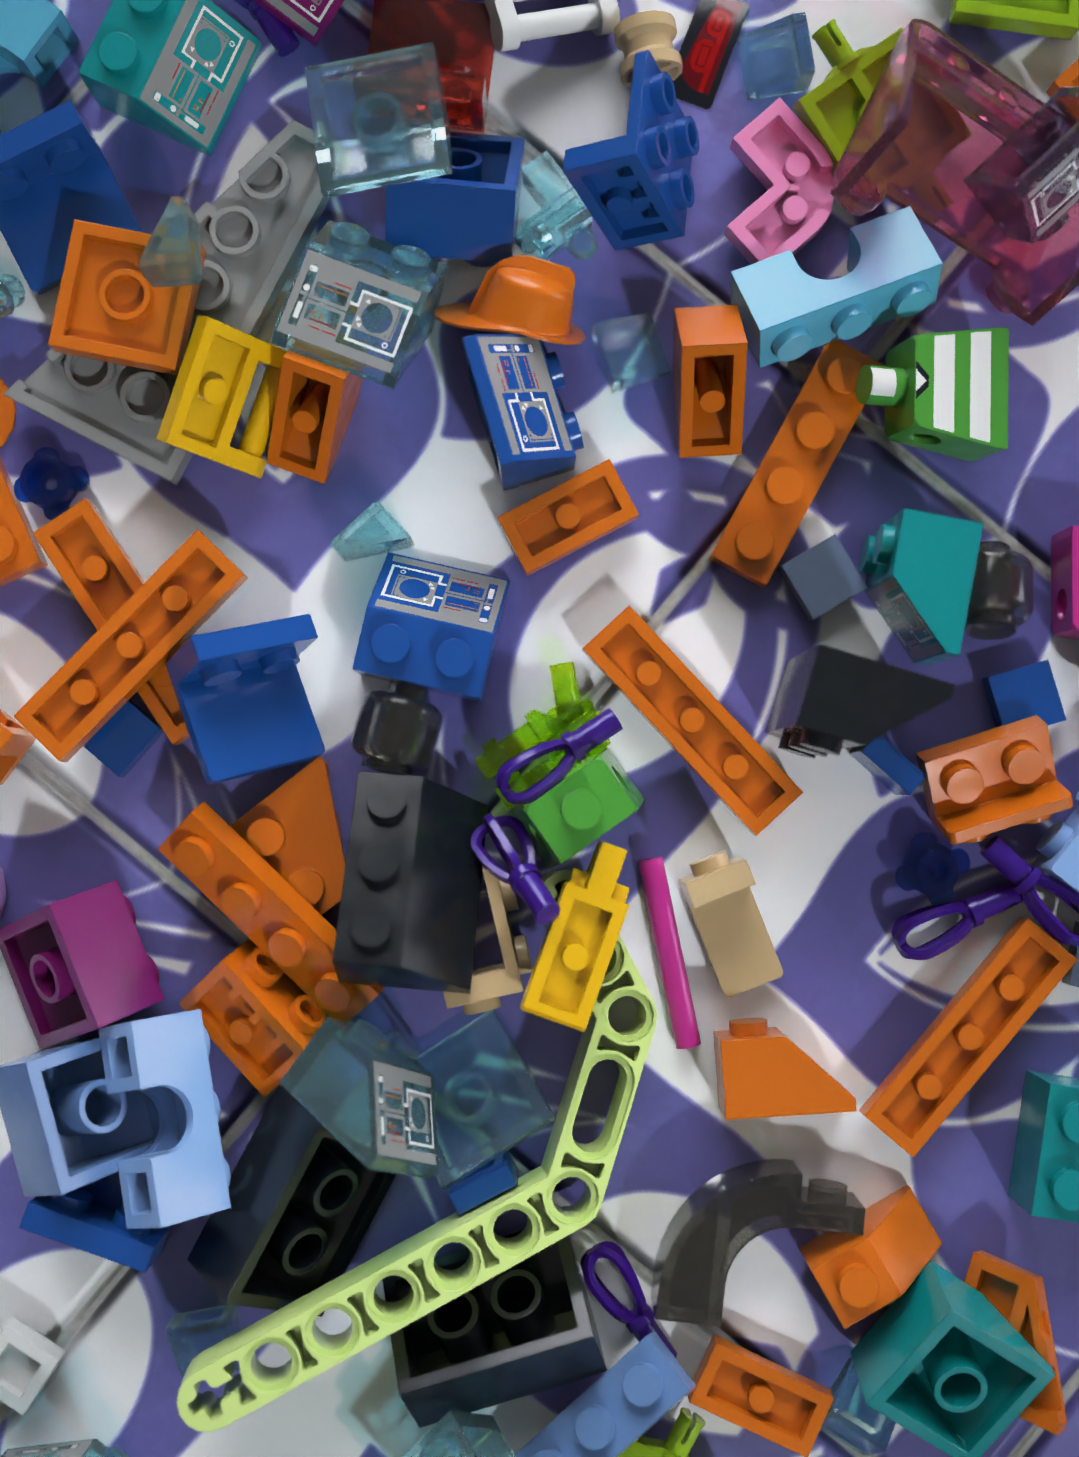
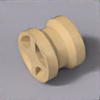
M657 10L639 12L623 19L614 28L616 47L624 55V60L620 64L621 82L625 87L631 88L635 53L645 50L651 52L661 73H669L672 81L681 75L683 64L680 53L673 48L672 41L676 37L677 27L675 18L671 13Z

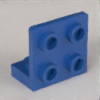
M649 50L635 53L626 135L565 150L563 172L615 251L685 236L687 208L692 207L694 204V186L690 173L692 156L697 155L699 151L697 127L691 116H684L676 101V92L671 76L667 72L661 73Z
M71 100L0 135V231L29 288L36 295H42L60 286L74 219L143 232L92 131Z
M310 614L190 636L166 663L206 783L212 785L316 759L325 752L320 732L296 667L300 662L299 655L318 638Z
M118 1171L63 1195L34 1197L27 1204L19 1228L145 1273L164 1250L173 1225L163 1228L127 1229Z

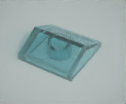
M433 42L305 67L320 188L324 198L453 174L450 124L436 49Z
M494 1010L485 1012L399 1067L431 1077V1088L403 1081L404 1103L407 1104L406 1088L431 1095L434 1149L420 1147L425 1153L435 1154L436 1165H429L441 1188L444 1190L556 1120L533 1071ZM393 1093L394 1097L401 1098L395 1099L402 1110V1095ZM427 1097L426 1108L428 1106L427 1125L429 1123V1134L413 1130L412 1132L418 1143L432 1145L430 1097ZM415 1098L412 1102L411 1114L414 1125L417 1129L421 1130L426 1120L425 1108L419 1098ZM404 1106V1116L409 1124V1109Z

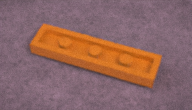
M839 340L825 344L708 558L709 560L761 588L768 584L865 405L860 404L856 398V381L859 371L864 365H885Z
M87 498L33 532L38 543L97 631L145 583L143 577L93 502ZM165 663L137 692L173 745H179L190 738Z
M197 529L23 705L14 717L59 762H68L167 662L189 637L230 598L248 577Z
M630 605L582 648L584 654L752 835L757 836L803 793Z
M205 801L195 808L158 848L182 874L341 1028L384 989V986L339 983L333 964L337 930Z
M1020 916L859 1111L914 1158L1076 963L1077 959L1029 918Z

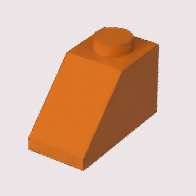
M737 304L674 308L673 378L679 458L742 454L748 341Z
M338 332L335 342L368 354L369 348L345 340V334ZM348 335V338L370 346V343ZM296 339L282 360L266 460L268 464L322 484L326 483L357 404L366 364L301 339Z
M734 1019L729 1021V1030L713 1031L718 1107L726 1120L857 1112L856 1098L777 1027H768L767 1019Z
M906 1185L798 1249L844 1329L901 1297L942 1245V1242L911 1188Z

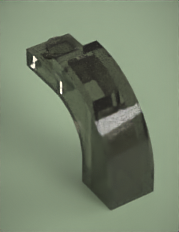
M790 1159L758 1160L733 1167L718 1174L700 1186L686 1199L671 1219L661 1239L656 1255L651 1289V1302L655 1319L721 1327L726 1278L732 1262L747 1243L765 1232L787 1227L863 1235L866 1208L853 1192L847 1191L848 1186L844 1183L814 1178L809 1180L808 1187H803V1174L794 1161Z

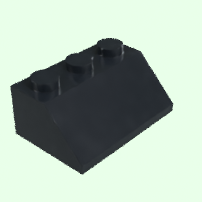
M818 644L786 661L765 733L780 737L778 748L793 754L815 759L816 755L827 757L828 754L840 756L842 748L865 745L951 699L955 684Z
M358 771L333 955V964L339 983L471 993L482 880V864L472 850L471 837L474 831L484 823L482 817L488 814V805L422 776ZM486 836L483 838L482 846L484 849Z
M279 1085L231 1175L228 1187L231 1208L210 1215L187 1260L224 1303L277 1311L346 1272L404 1159L378 1155L376 1124L325 1097ZM381 1129V1143H382V1144H386L385 1129H384V1135H382V1129ZM406 1142V1149H410L411 1145ZM323 1311L318 1316L322 1317L325 1311Z
M519 1231V1232H516V1233H513V1234H509V1235H506V1236H503V1237H505V1238L515 1237V1236L519 1235L522 1231ZM570 1235L390 1334L399 1396L419 1428L607 1371L592 1307ZM468 1247L434 1257V1261L444 1269L454 1270L466 1263L470 1250ZM391 1275L382 1279L385 1301L387 1302L402 1300L408 1295L412 1287L408 1280L401 1276Z

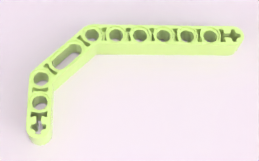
M571 870L553 871L541 878L554 899L558 896L555 885L560 882L563 886L564 881H568ZM549 923L542 924L545 931H547ZM620 935L585 1031L581 1034L541 1166L519 1177L516 1186L461 1215H458L457 1212L199 1353L190 1362L177 1397L179 1415L187 1426L201 1432H212L224 1428L581 1229L596 1217L603 1202L657 1021L654 1001ZM624 996L632 997L638 1009L634 1024L621 1031L614 1030L608 1020L609 1008L618 998ZM606 1059L614 1060L619 1069V1076L600 1136L593 1142L587 1144L578 1143L573 1140L572 1130L592 1067L599 1061ZM577 1177L583 1180L584 1192L580 1200L575 1204L559 1206L552 1201L553 1190L562 1179ZM515 1209L526 1213L528 1216L527 1224L519 1235L505 1238L493 1231L497 1217L504 1211ZM450 1242L461 1243L470 1250L466 1263L454 1270L444 1269L434 1261L438 1249ZM397 1275L407 1279L412 1286L408 1295L396 1302H387L381 1299L374 1289L384 1277ZM340 1309L350 1317L352 1322L343 1333L331 1335L321 1331L316 1325L315 1319L325 1310ZM267 1343H278L288 1350L291 1358L283 1366L277 1368L267 1367L256 1358L255 1350ZM238 1360L240 1373L233 1376ZM206 1379L208 1385L212 1388L226 1383L222 1397L217 1399L211 1390L200 1394L199 1388L202 1380Z

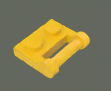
M198 315L156 440L262 479L268 462L262 459L272 429L282 360L287 351L215 319ZM260 363L266 368L239 447L236 449L231 447L230 443L257 364Z

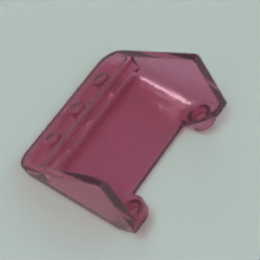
M923 19L911 20L901 32L833 173L830 194L837 198L845 210L855 216H864L866 213L874 211L885 197L902 209L910 206L919 220L992 267V282L986 287L988 299L1001 312L1006 314L1013 313L1031 326L1035 325L1079 285V200L1039 237L1037 236V231L1079 193V189L1038 227L1031 203L1071 163L1075 161L1076 167L1079 165V154L1030 199L1028 198V194L1079 147V127L932 23ZM1073 164L1034 200L1039 224L1044 220L1040 203L1043 199L1040 198L1041 195L1045 197L1053 190L1046 206L1047 208H1053L1058 205L1070 191L1072 183L1070 180H1067L1060 185L1058 184L1074 170ZM1079 167L1075 170L1076 180L1079 179Z

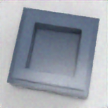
M836 534L778 568L810 622L868 588Z

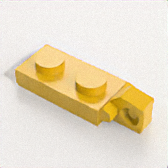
M597 841L587 871L572 868L568 881H564L557 900L560 914L548 925L519 1006L521 1010L582 1032L585 1031L630 906L626 904L630 888L617 883L627 850L607 842Z

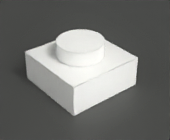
M14 1316L0 1331V1401L24 1416L35 1402L66 1353V1350Z

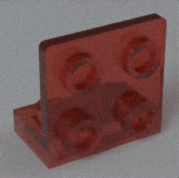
M375 0L367 60L356 59L353 80L361 117L485 132L495 53L490 31V17L486 5L457 0Z

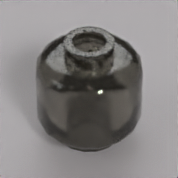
M1000 541L980 542L964 633L967 636L981 640H998L1011 637L1016 633L1018 627L1025 624L1031 618L1034 608V569L1028 558L1016 551L1010 550L1008 544Z
M391 680L388 691L375 690L364 695L351 738L353 750L363 756L361 766L387 774L412 775L413 770L425 769L430 765L443 716L434 705L425 702L426 689L409 683Z

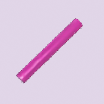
M663 857L640 860L638 865L676 1048H692L700 1045L701 1040Z

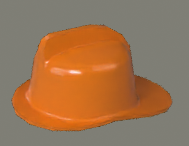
M515 255L500 260L488 269L472 302L439 306L433 312L436 320L462 329L520 334L533 339L564 345L581 344L585 340L583 331L572 323L576 282L575 272L570 267L534 256Z

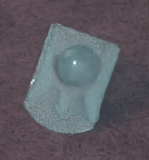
M546 150L521 169L523 185L540 206L541 210L521 224L516 233L515 243L523 254L537 252L542 259L547 261L566 246L568 252L576 259H590L595 255L598 248L597 238L590 229L593 227L592 215L562 169Z

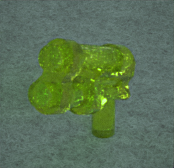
M574 662L549 666L556 707L551 708L547 714L532 709L524 715L527 722L499 742L493 737L481 745L485 752L475 758L474 762L487 780L494 777L500 767L514 756L539 745L541 742L561 739L560 736L568 730L573 732L600 714V711L595 712L593 703L590 700L580 701ZM610 740L604 741L586 753V758L583 760H587L588 756L594 759L607 749V745H610ZM563 750L551 752L549 758H545V761H541L538 766L535 765V768L530 769L528 773L525 772L524 776H521L519 771L516 770L509 778V786L516 793L526 791L554 769L564 757L565 752ZM575 762L573 767L576 768V765L581 764L582 762ZM498 787L494 789L509 810L517 805L509 803L503 797Z

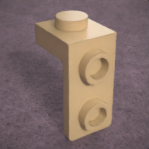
M720 851L690 863L689 866L692 874L682 877L678 881L722 993L726 997H733L780 978L783 975V969L750 888L756 882L747 860L737 856L728 859L726 851Z
M483 865L482 870L503 962L473 969L470 994L443 992L447 1009L462 1006L464 1015L483 1013L501 1007L500 997L523 992L524 981L522 974L531 973L533 970L526 936L523 934L513 937L508 912L519 909L517 895L509 884L494 877Z

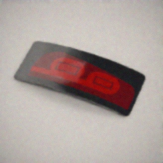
M699 0L679 51L683 70L681 75L673 80L677 99L704 109L712 107L726 66L749 10V3L742 0Z

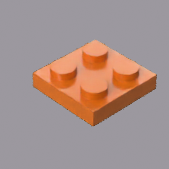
M74 219L48 346L58 353L178 376L187 349L206 257V251L202 244Z

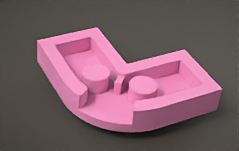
M779 97L735 135L730 145V149L767 189L761 197L727 225L724 233L750 264L789 250L792 251L793 255L798 253L821 231L831 213L834 201V181L831 173L834 164L829 153Z

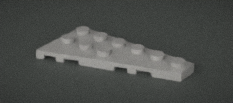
M292 120L238 171L239 178L212 204L208 201L204 203L190 217L193 222L175 239L202 244L206 251V257L188 343L198 315L210 317L253 337H257L352 159L349 148ZM51 348L45 354L48 359L24 382L19 378L3 393L10 400L175 486L178 485L194 455L188 451L156 440L177 379L176 375L58 353Z

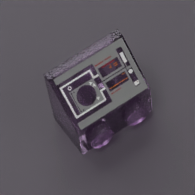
M1062 87L963 180L1009 239L1033 244L1035 241L1039 242L1049 238L1064 226L1069 218L1067 212L1079 202V87Z

